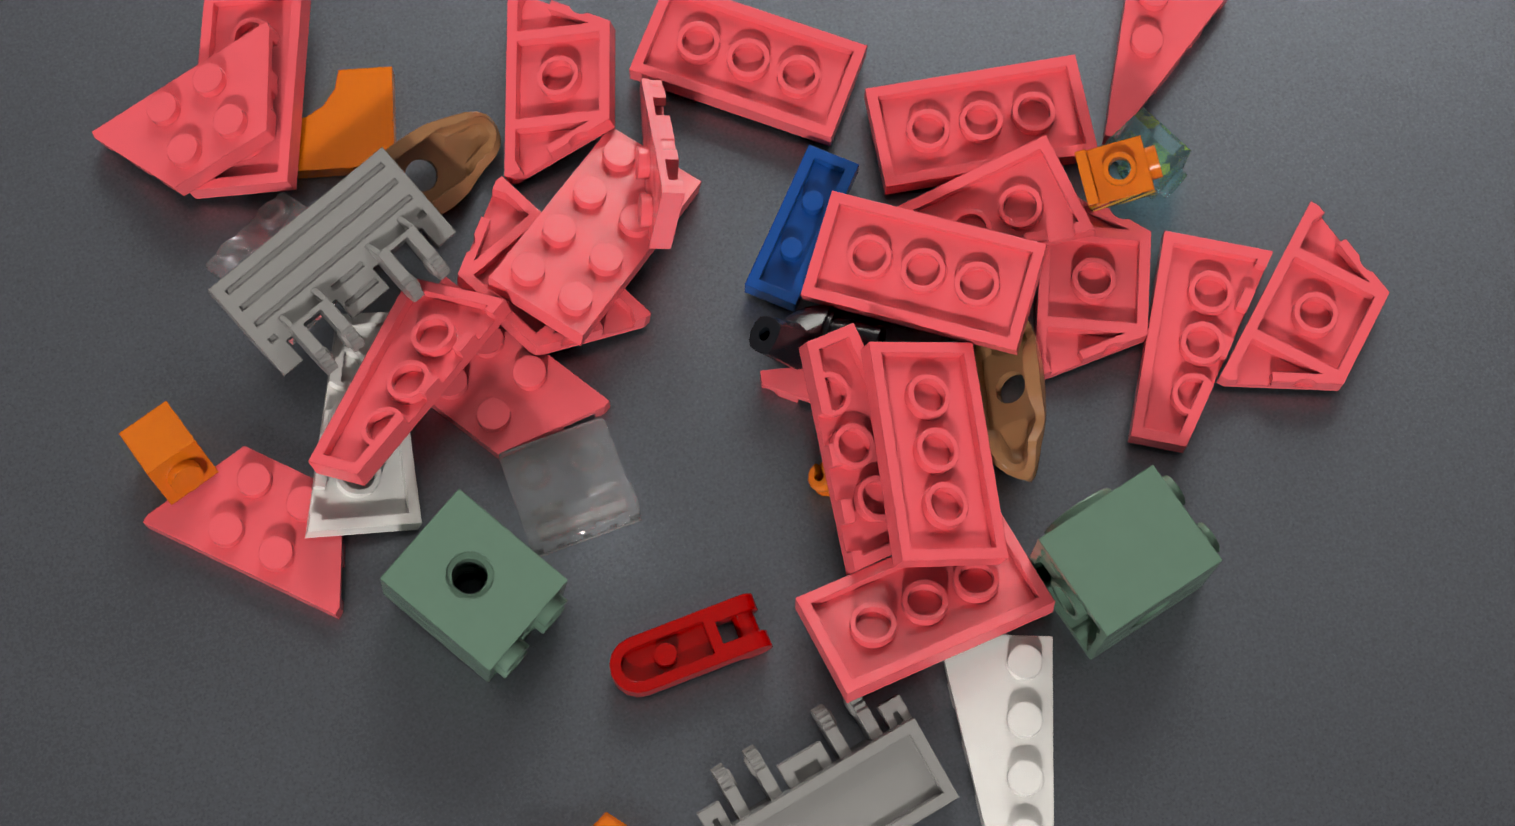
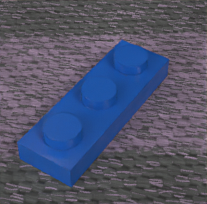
M812 145L808 146L746 280L745 293L796 312L802 298L801 291L831 192L836 191L849 194L858 174L859 164Z

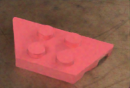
M507 0L504 177L511 185L523 182L615 128L616 30L610 20L590 13H576L570 6L551 0L550 4L539 0Z
M267 21L92 131L94 138L108 149L128 159L149 175L158 178L179 194L186 196L276 139L277 115L273 110V102L277 96L278 76L272 71V47L279 46L277 32Z
M502 176L495 181L492 197L484 217L481 216L474 233L473 244L470 251L466 252L457 277V285L460 288L499 298L503 297L488 289L489 276L541 213ZM624 289L583 344L644 328L650 322L651 312ZM506 300L512 312L502 322L501 326L533 356L537 357L578 346L575 342Z
M1082 199L1080 201L1095 228V235L1048 245L1036 289L1034 332L1041 354L1045 380L1145 341L1148 335L1151 231L1130 219L1116 217L1110 208L1092 212L1088 203Z
M1310 202L1216 383L1224 387L1339 391L1345 383L1390 292L1374 272L1367 270L1361 264L1359 254L1347 239L1340 241L1324 222L1322 216L1325 212L1319 205Z
M447 277L442 279L439 283L442 285L460 288ZM500 325L431 408L497 459L502 460L525 450L526 446L533 441H545L565 432L564 427L593 414L595 417L605 414L610 409V401L549 354L533 356Z
M243 446L215 467L219 472L194 491L188 493L173 505L167 500L145 517L143 523L157 533L337 619H340L343 614L344 601L341 598L342 568H345L346 546L343 543V536L305 538L313 478Z

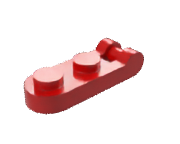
M745 593L625 639L612 652L609 666L612 680L619 690L629 696L644 697L739 660L756 657L770 650L773 645L767 630H760L754 616L758 608L752 594ZM733 622L739 638L723 643L717 627Z

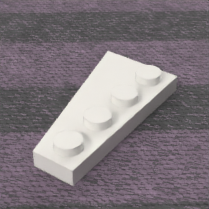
M389 312L360 313L353 320L348 314H343L363 338L365 345L357 352H354L340 341L337 333L334 331L331 353L335 357L338 368L328 375L319 440ZM410 433L365 486L321 475L314 471L305 538L418 530L421 526L422 519Z
M1001 635L944 660L943 663L948 680L947 686L962 737L961 743L975 790V800L981 825L1054 826L1053 636Z

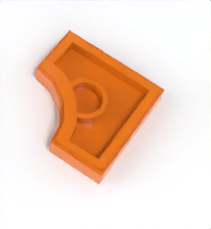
M392 66L338 70L335 89L325 104L307 117L302 118L297 179L347 176L381 147L386 150L397 142L395 74Z

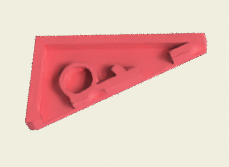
M1124 0L1102 144L1114 143V140L1117 141L1121 135L1126 133L1136 120L1143 106L1160 89L1177 67L1187 49L1194 45L1204 27L1218 9L1221 10L1227 0Z

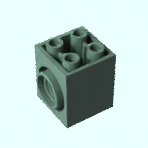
M1154 465L1148 467L1112 491L1110 488L1101 489L1071 507L1049 525L1044 532L1045 535L1037 540L1029 557L1055 601V611L1090 660L1201 588L1223 561L1218 554L1220 551L1219 543L1212 531L1202 522L1195 523L1183 506L1185 498L1179 486L1168 475L1162 477Z
M460 489L454 493L380 577L383 594L488 683L497 672L505 679L511 674L528 653L526 650L530 645L525 642V639L535 628L544 634L565 610L564 606L568 601L563 597L568 580ZM475 574L484 581L485 586L479 592L466 594L459 591L454 586V582L461 575Z

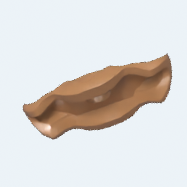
M478 111L463 112L424 124L405 135L385 151L404 172H406L407 166L415 160H425L434 167L436 171L435 184L431 189L421 192L442 215L458 204L471 191L477 179L498 154L501 136L495 122L487 114Z
M1027 320L1018 355L973 344L993 465L1010 476L1032 482L1038 470L1045 430L1046 386L1037 338L1029 320ZM1022 375L1025 380L1023 394L1012 403H1004L1001 397L1004 383L1012 376Z

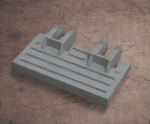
M381 147L210 287L208 293L284 377L303 362V359L288 343L292 338L298 342L327 375H330L338 368L335 357L325 346H322L306 326L321 315L337 333L340 341L347 348L357 352L365 345V341L336 308L334 303L337 302L353 320L383 295L390 287L374 270L378 266L383 269L406 297L416 302L425 295L421 284L393 254L404 244H407L421 260L428 272L442 280L451 273V270L420 231L422 230L437 248L451 238L456 231L385 149Z
M896 694L876 706L888 727V730L885 732L881 731L862 697L846 703L844 700L847 710L854 717L866 738L849 748L837 727V721L831 711L825 708L823 704L811 710L813 719L834 754L836 761H831L819 740L776 765L789 788L784 792L780 790L756 747L752 744L742 750L743 761L747 769L756 778L766 796L765 799L748 808L737 789V783L730 770L725 768L722 763L710 769L711 774L737 820L732 823L730 822L718 800L696 814L703 826H912L959 798L916 719L911 716L901 696Z

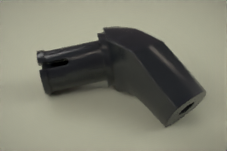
M815 305L802 308L784 319L770 316L760 317L750 331L749 342L750 347L755 351L798 370L803 368L799 347L810 340L854 323L865 346L868 342H885L886 328L880 325L874 326L841 318L840 312L836 311V308L833 306Z

